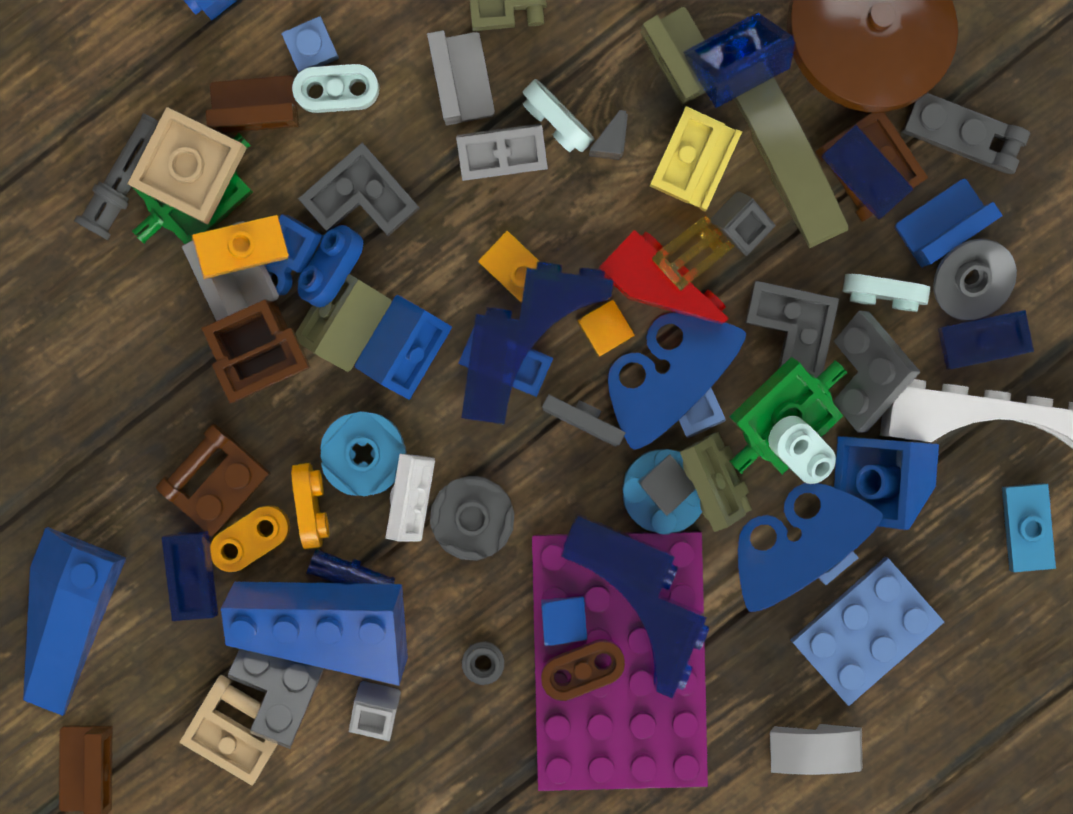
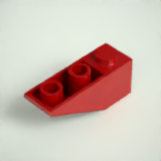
M633 230L597 270L628 300L723 324L729 319L722 312L726 308L725 304L709 290L704 294L701 293L691 283L695 279L694 275L679 261L676 260L673 265L660 254L664 249L663 246L646 231L640 235L637 231Z

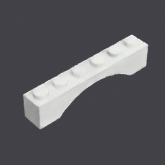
M914 379L882 415L880 435L933 442L944 434L971 423L1004 419L1033 425L1056 436L1073 449V402H1069L1068 409L1054 408V399L1027 396L1026 403L1010 401L1011 393L985 390L984 397L968 395L969 387L943 384L942 391L926 389L927 381Z

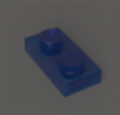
M857 125L850 129L821 156L878 220L913 190V187Z
M1026 310L938 328L946 370L1034 352Z
M208 531L163 536L162 545L172 621L208 619L217 616L218 607Z

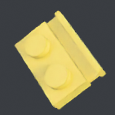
M686 106L651 181L650 187L706 211L742 131L734 130L724 123Z

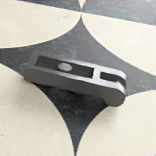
M929 93L912 103L901 133L1007 174H1015L1019 164V160L1016 157L1020 147L1026 146L1031 134L1022 127L1008 125ZM993 137L1004 141L1000 153L989 149Z

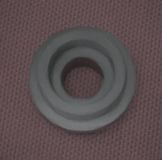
M483 641L472 644L463 655L462 668L464 674L470 681L476 684L487 685L493 683L501 676L504 669V656L501 650L490 642ZM486 655L491 659L492 664L488 669H479L475 663L476 658Z

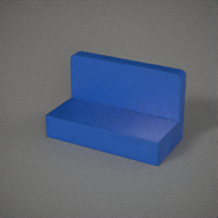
M962 179L897 222L895 229L918 264L924 267L932 264L1003 215L994 202L983 205L966 179Z
M396 295L356 361L355 368L379 384L410 400L451 331L452 326L405 298Z

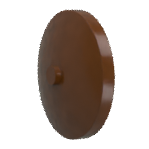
M791 0L787 14V35L792 55L800 71L809 83L825 97L842 106L858 111L887 112L916 102L942 79L956 51L958 21L952 0Z

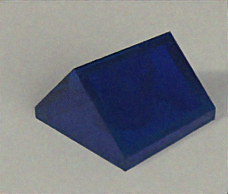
M757 12L684 51V55L713 105L717 108L790 69L795 42L792 35Z

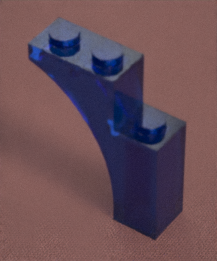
M537 262L536 269L527 268L520 320L511 319L512 311L487 307L486 315L476 314L461 418L505 424L511 389L519 368L533 345L552 325L566 315L590 304L610 300L614 280L604 279L605 271L589 268H580L579 275L561 273L562 265L547 262Z
M577 513L560 552L561 557L595 572L613 585L629 601L643 622L650 640L653 653V685L655 690L673 699L676 689L683 690L689 680L692 666L687 663L693 649L700 650L707 637L709 626L704 624L706 616L701 611L660 595L662 588L670 589L678 570V566L672 564L675 556L671 552Z

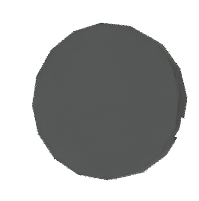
M465 476L451 481L439 491L431 506L430 525L436 540L447 553L459 559L477 561L495 554L506 545L513 531L515 513L510 497L499 484L486 477Z

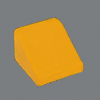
M614 300L577 320L598 357L635 336Z

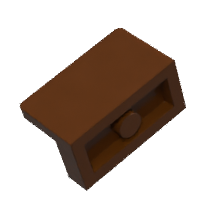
M286 75L212 82L210 84L212 110H206L207 127L221 134L299 127L298 105L292 91L294 77Z
M65 725L60 729L59 809L61 811H84V814H108L112 810V726Z

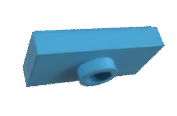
M1048 484L1002 487L1009 571L1014 573L1056 569Z

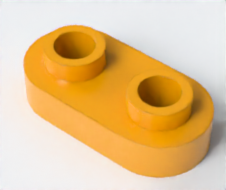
M311 463L292 465V486L302 547L304 550L322 547L323 538H328L330 531L326 512L320 513L318 496L324 494L320 470L313 471Z
M271 505L260 507L249 513L213 539L210 546V557L213 563L225 572H237L247 567L286 540L290 532L288 516L282 509ZM263 520H268L273 524V533L269 536L262 534L259 526ZM228 543L234 544L238 549L237 557L234 559L228 558L224 553V548Z

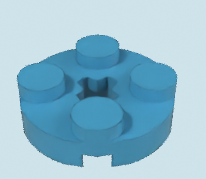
M364 411L344 415L333 422L326 430L320 448L321 465L328 481L341 492L355 496L378 494L395 483L399 455L407 453L400 431L389 419L380 414ZM358 443L360 446H365L369 443L373 447L370 454L374 460L370 465L365 461L359 465L353 461L356 453L352 448L355 444Z
M670 449L652 450L640 455L627 469L622 487L624 506L632 519L644 529L663 535L686 529L702 513L700 498L696 489L675 510L666 516L637 482L669 454L684 470L680 452Z

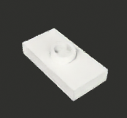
M408 454L399 455L395 484L390 493L391 508L385 539L394 541L422 540L435 458Z

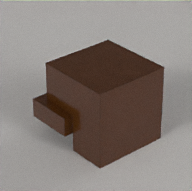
M264 299L202 328L215 359L219 360L213 363L212 366L230 404L311 368L293 328L288 329L277 303Z

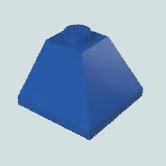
M838 436L834 488L854 495L878 509L883 515L878 525L879 527L909 530L936 487L939 444Z

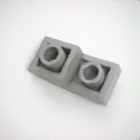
M819 724L816 730L774 726L770 731L771 773L820 775L859 772L863 769L862 728Z

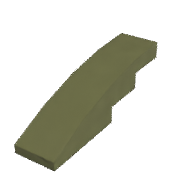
M771 71L732 89L733 99L751 129L752 140L771 172V181L808 247H814L848 231V224L827 178Z

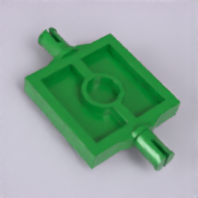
M239 132L233 138L245 147H251ZM235 170L207 225L133 188L145 201L150 215L135 229H132V232L145 244L161 227H164L174 232L186 245L192 241L193 234L213 230L249 197L253 191L238 176Z
M793 357L788 359L729 416L743 432L747 443L737 455L729 460L732 466L740 474H743L760 456L762 459L769 461L783 475L789 467L769 447L768 440L772 428L785 417L797 416L822 437L843 417V414L834 405L829 391L838 380L847 374L843 366L836 360H833L816 378L814 375L809 374Z

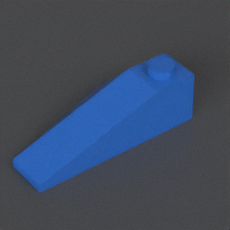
M49 527L45 528L30 566L23 701L56 714L65 715L125 563V557Z

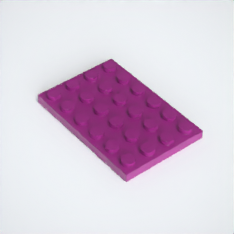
M679 531L664 535L657 532L532 535L538 791L708 787L702 532ZM584 596L587 640L545 646L541 599ZM598 639L610 640L616 643L622 650L625 667L622 675L615 682L567 701L555 700L544 691L541 673L546 662L552 657ZM601 653L595 657L594 663L598 667L604 668L610 664L611 658L609 655ZM561 669L555 673L554 678L559 683H566L570 680L571 674L569 671Z

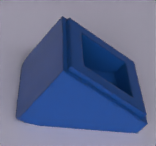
M584 596L541 599L545 646L587 640Z

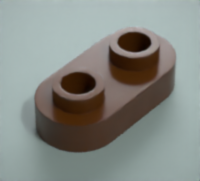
M607 639L592 641L549 659L541 673L543 689L547 695L555 700H571L618 680L624 671L625 659L622 650L616 643ZM601 653H605L611 658L610 664L604 668L598 667L594 663L595 657ZM565 669L571 674L570 680L566 683L557 682L554 675L558 670Z

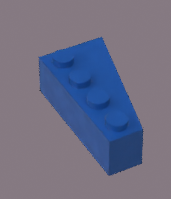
M233 583L221 607L226 646L400 685L408 659L402 584Z

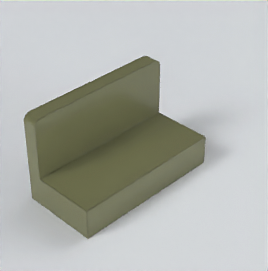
M681 7L662 19L656 15L642 24L640 34L682 106L724 82L725 75L685 7Z
M349 274L336 297L328 305L320 308L312 305L295 334L302 346L349 372L392 301Z

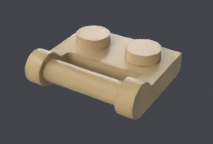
M220 675L179 743L253 786L278 744L251 734L250 729L216 710L219 702L223 700L255 719L262 704L231 685L232 680Z

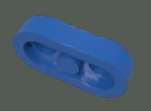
M339 225L329 230L323 236L318 250L299 276L298 294L301 299L320 308L328 305L336 297L362 253L363 239L360 234L345 225Z

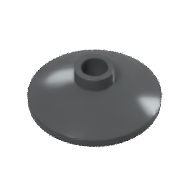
M973 239L956 246L942 259L936 270L933 290L937 303L948 315L960 320H977L994 313L1007 301L1014 289L1017 276L1014 258L1003 245L990 239ZM974 270L973 275L970 278L965 279L966 275L970 271Z

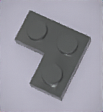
M363 142L298 198L327 232L361 205L385 234L389 236L420 209Z
M754 281L745 324L786 332L778 369L788 359L793 357L801 363L809 374L817 378L824 371L839 299Z
M859 311L834 340V343L858 372L833 400V403L857 432H868L916 378L920 370L869 311Z
M239 649L228 673V678L266 693L250 733L291 749L324 668Z

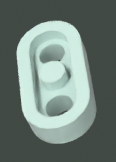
M360 64L309 67L297 74L293 81L292 91L298 104L309 112L363 110L370 107L378 98L379 83L373 71ZM362 82L366 85V90L362 95L356 96L351 93V87L354 83ZM314 85H321L323 87V94L316 99L309 97L310 88Z
M534 79L523 90V94L527 98L523 103L524 107L537 120L541 122L546 118L557 129L552 135L567 151L571 152L576 148L583 152L595 140L579 120L538 80Z
M845 274L843 292L851 294L850 301L854 303L875 305L877 298L893 301L892 308L918 312L919 305L928 304L931 287L868 275Z
M788 416L778 421L772 428L768 440L770 449L800 479L808 484H815L830 475L835 466L836 455L831 447L805 421L797 416Z

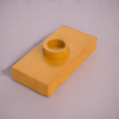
M277 215L192 235L203 279L285 260L289 257Z
M508 231L478 261L539 321L569 290Z

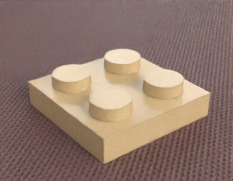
M166 107L128 185L208 225L247 147Z

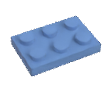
M884 557L797 633L791 641L842 700L850 706L938 629L944 621L891 560Z

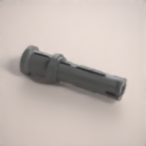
M144 113L142 114L141 120L122 149L103 183L98 182L97 185L93 186L92 191L94 195L82 216L76 215L73 220L74 222L106 240L110 238L109 229L120 210L127 209L129 205V198L126 196L131 186L128 185V182L159 121ZM144 141L128 170L124 172L140 143ZM120 179H122L121 182L119 183L117 189L114 190V188H115L116 184L118 183V181H119ZM107 204L106 207H105V209L103 210L101 216H100L99 219L96 221V219H97V217L99 216V214H100L101 210L103 209L104 205Z

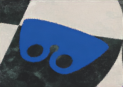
M669 313L661 315L652 323L646 337L647 346L651 353L658 359H665L670 363V369L667 373H658L655 369V363L641 353H629L615 361L608 375L609 393L619 426L622 431L626 432L624 437L633 450L640 449L653 442L681 419L700 400L739 353L745 341L746 332L729 323L719 324L680 313ZM667 324H675L683 332L682 343L672 350L660 347L656 339L658 330ZM631 362L642 365L646 372L643 384L633 389L623 386L619 379L622 367Z
M803 483L795 487L788 494L784 502V513L790 524L801 530L802 536L798 541H790L784 524L776 517L769 515L758 516L750 520L742 528L738 543V566L746 608L749 612L769 608L809 585L860 546L880 524L883 517L882 513L858 497L828 485ZM804 493L815 494L821 502L819 513L810 519L800 518L794 511L795 500ZM760 525L771 526L777 534L774 546L766 551L755 549L750 541L752 531Z

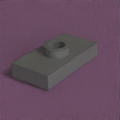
M548 394L542 406L543 411L615 447L620 445L626 433L598 419L602 411L578 400L576 407H573Z

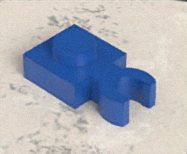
M281 214L279 223L289 257L285 260L267 264L265 267L270 277L276 274L278 278V284L275 287L278 295H286L292 287V270L302 273L308 266L323 235L293 217Z

